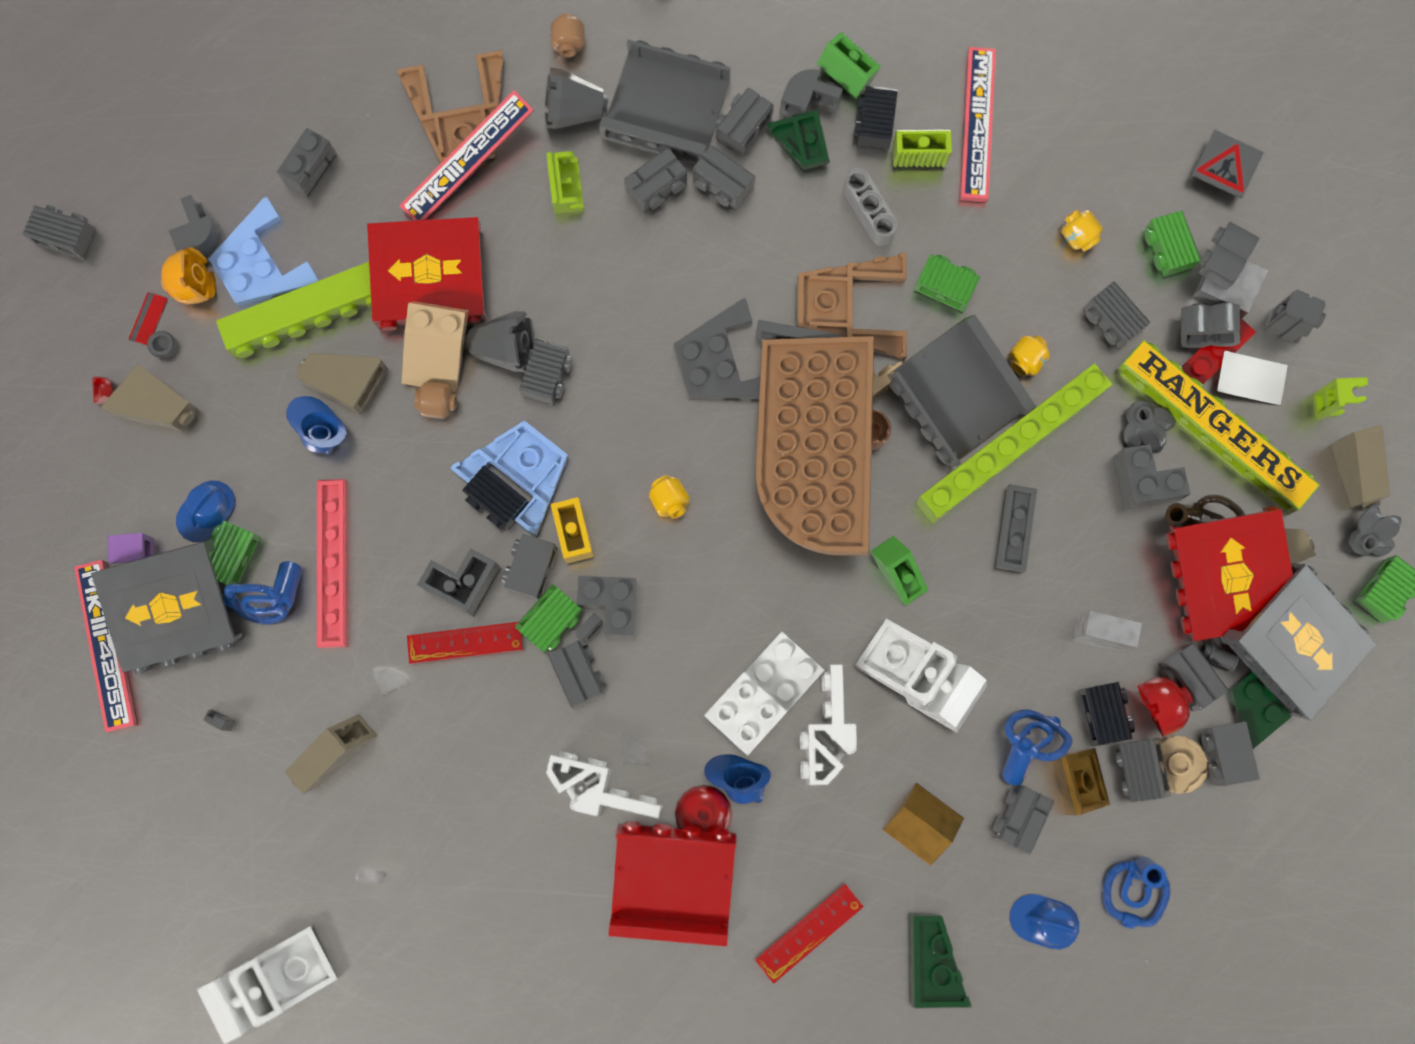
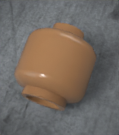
M573 14L559 15L550 26L551 47L563 57H573L576 53L582 51L585 46V27L583 22Z
M427 381L422 384L421 388L417 387L414 396V407L419 410L423 417L445 419L449 416L451 410L455 411L457 394H452L449 384Z

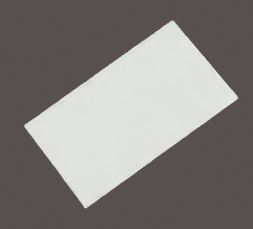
M1224 351L1217 391L1281 406L1288 365Z

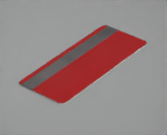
M151 292L146 294L129 340L147 345L148 339L154 333L167 302L166 297Z

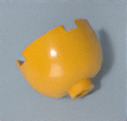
M190 247L176 251L166 259L162 265L161 284L163 289L173 299L182 304L191 305L205 302L215 295V276L213 271H207L204 264L209 262L205 256L198 250Z

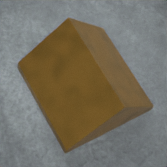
M1095 748L1065 754L1060 759L1052 761L1066 815H1082L1110 805Z
M916 783L883 830L931 866L953 843L964 817Z

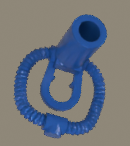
M290 561L280 563L273 588L268 585H255L254 583L246 585L229 584L224 588V604L241 617L253 623L269 625L281 622L287 617L290 608L293 606L302 568L297 563ZM264 592L267 595H246L242 598L240 605V601L235 593ZM248 602H257L258 604L270 602L272 607L255 608L250 606ZM262 614H276V615H272V616H270V617H269V616H267V617H266V616H258V615H262Z
M1024 709L1013 713L1005 723V733L1010 740V744H1012V748L1002 771V777L1011 785H1021L1025 781L1032 760L1041 759V761L1050 762L1060 759L1068 752L1072 745V738L1068 731L1061 726V721L1058 717L1044 716L1040 712ZM1027 717L1036 719V721L1028 723L1019 735L1014 733L1013 728L1018 720ZM1039 728L1046 732L1047 738H1041L1040 742L1035 745L1029 738L1025 737L1030 735L1032 729ZM1054 733L1060 735L1063 743L1059 749L1051 753L1039 752L1052 742Z
M1144 856L1138 857L1135 860L1118 863V865L1116 864L1107 873L1108 875H1106L1103 885V901L1109 915H1112L1113 918L1121 921L1123 926L1134 929L1137 926L1151 927V925L1157 924L1164 915L1169 903L1168 900H1170L1169 897L1171 896V887L1163 867ZM1128 870L1121 888V896L1123 901L1132 908L1144 907L1151 899L1152 888L1162 887V896L1153 916L1141 918L1138 915L1125 911L1120 912L1113 906L1111 899L1112 883L1119 872ZM1133 878L1142 881L1146 885L1143 887L1145 890L1144 897L1138 902H1133L1128 897V889L1132 886Z

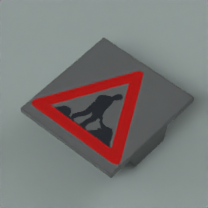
M1214 129L1192 176L1242 199L1264 152Z

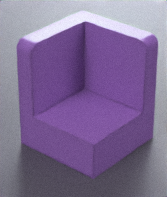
M144 533L108 536V562L110 564H123L153 555V537Z

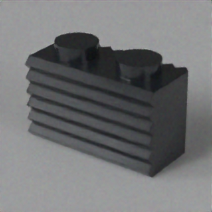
M866 86L864 95L859 94L857 111H862L861 119L855 120L853 134L858 136V146L884 148L886 150L890 148L898 90Z
M485 465L481 467L462 490L468 496L464 501L476 511L480 508L485 510L489 514L486 519L498 529L501 525L509 529L517 516L529 503L527 499Z
M1119 682L1079 690L1092 746L1133 739L1132 733L1135 732V725L1130 715L1127 716L1124 704L1128 703V697L1125 688L1120 687Z

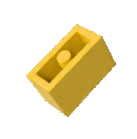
M576 497L552 503L551 508L565 562L568 564L594 557L579 498Z

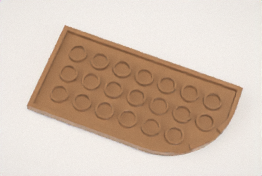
M874 336L762 340L756 457L758 494L767 515L781 533L794 543L818 553L828 555H869Z

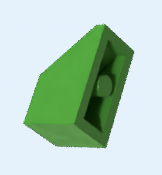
M892 536L871 550L879 570L905 606L928 591L911 551L895 536Z

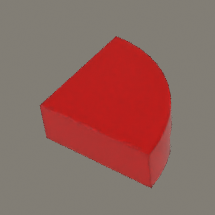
M94 376L92 378L94 404H104L113 393L111 383L107 377Z

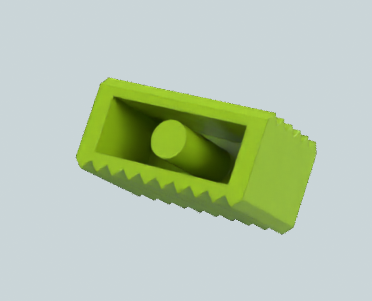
M896 130L892 145L893 166L895 168L898 165L901 168L903 166L906 168L908 166L913 167L914 165L917 168L919 166L922 168L924 166L929 167L930 165L933 168L935 166L939 168L941 165L945 167L952 153L951 130Z

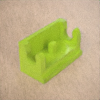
M572 151L547 152L551 198L555 214L583 211L584 204L578 157H574V152Z
M1368 377L1336 378L1314 392L1316 420L1339 416L1345 412L1344 409H1341L1344 406L1359 404L1367 399L1366 396L1356 397L1352 391L1356 388L1367 386Z

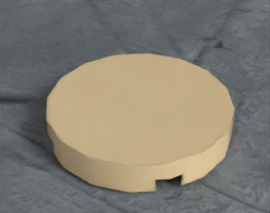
M1179 735L1165 737L1160 740L1170 791L1176 794L1188 793L1200 787L1206 779L1208 772L1207 755L1201 745L1189 737Z

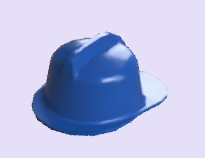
M301 396L292 400L286 409L288 422L300 436L301 442L308 450L329 455L335 446L344 441L347 434L345 425L320 399L312 396Z
M210 480L201 483L189 492L187 499L176 515V526L184 539L191 542H203L211 538L215 527L221 526L223 520L225 521L234 509L235 497L231 488L221 481Z
M732 754L715 756L707 762L704 768L708 781L724 789L730 799L738 804L761 803L764 798L765 786L771 779V772L766 766Z
M1028 894L1015 901L1010 910V923L1013 930L1019 937L1028 942L1050 949L1061 950L1069 947L1079 934L1080 923L1078 916L1072 907L1063 902L1041 895Z

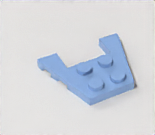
M267 197L258 203L209 258L210 263L238 306L271 299L274 295L291 292L319 281L308 262L282 276L264 247L258 234L281 221V218Z
M524 420L495 438V441L471 453V456L460 463L458 461L453 464L450 469L469 483L483 465L486 467L489 464L493 465L533 497L515 521L536 537L564 470L568 455Z

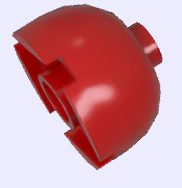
M1166 677L1148 679L1137 685L1141 698L1152 715L1150 717L1163 737L1176 733L1186 725L1190 716L1188 704L1192 703L1193 700L1185 686L1179 688L1173 680Z
M708 785L694 786L684 792L677 801L674 813L676 825L679 829H683L686 826H695L700 828L701 831L728 830L733 815L731 803L726 795L716 787Z

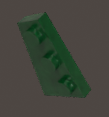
M910 914L911 1007L972 1008L969 997L965 993L961 972L957 968L952 953L954 950L942 915Z

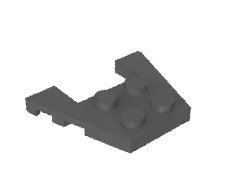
M746 298L736 302L674 343V349L689 398L759 399L760 377L740 381L726 331L752 324L753 320Z

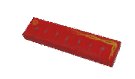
M519 622L407 635L409 664L524 651L523 635L515 628V625Z
M843 883L754 959L770 981L773 984L776 983L864 906L847 885Z

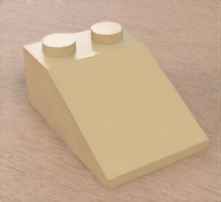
M417 301L408 303L401 384L421 387L427 381L447 383L450 385L452 392L457 393L469 310Z

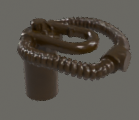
M1211 494L1204 496L1196 503L1194 502L1193 505L1174 503L1167 508L1165 515L1171 525L1182 527L1201 523L1205 515L1213 520L1226 519L1220 514L1204 509V506L1209 503L1222 504L1231 509L1236 516H1242L1245 513L1240 506L1229 498Z

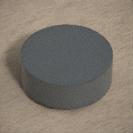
M157 331L148 339L147 347L149 352L157 359L167 360L176 354L178 342L169 332Z

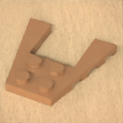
M502 50L476 55L485 104L437 113L432 111L424 66L418 65L397 69V73L440 163L500 104L504 60ZM496 150L487 159L495 158Z
M906 252L891 257H878L861 263H848L846 266L836 268L827 267L798 273L796 327L839 334L840 337L874 336L875 353L905 361L907 358V331L853 329V280L905 282L907 279Z

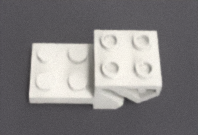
M888 619L884 621L855 664L860 671L905 696L910 706L956 733L988 686L987 680L971 666L956 663L957 656L953 652L935 642L931 644Z
M781 632L704 716L748 756L824 672V669L787 635Z
M830 665L826 672L821 674L822 691H827V701L822 703V720H827V724H809L805 726V731L800 732V750H805V761H800L801 779H806V785H828L844 767L840 763L844 756L855 753L857 749L856 724H844L843 665ZM816 737H817L825 746H823V745L816 739ZM829 742H831L838 749L837 755L833 756L826 749L828 748L830 751L835 750V748Z
M559 751L558 756L550 755L546 773L559 794L566 792L572 799L570 801V808L573 811L600 816L605 805L655 818L660 817L663 805L657 804L658 798L640 795L639 800L629 798V791L611 788L610 793L607 792L612 769L606 768L607 762L588 758L587 763L578 761L579 755ZM596 774L597 776L595 778L580 786L579 790L583 791L584 789L591 786L597 781H599V784L595 785L592 788L586 789V792H584L581 795H578L575 792V787L584 781L586 782L590 777Z
M309 926L260 955L247 960L199 987L197 991L223 1043L226 1044L242 1036L252 1028L259 1027L280 1015L286 1009L336 981L337 977L312 928Z

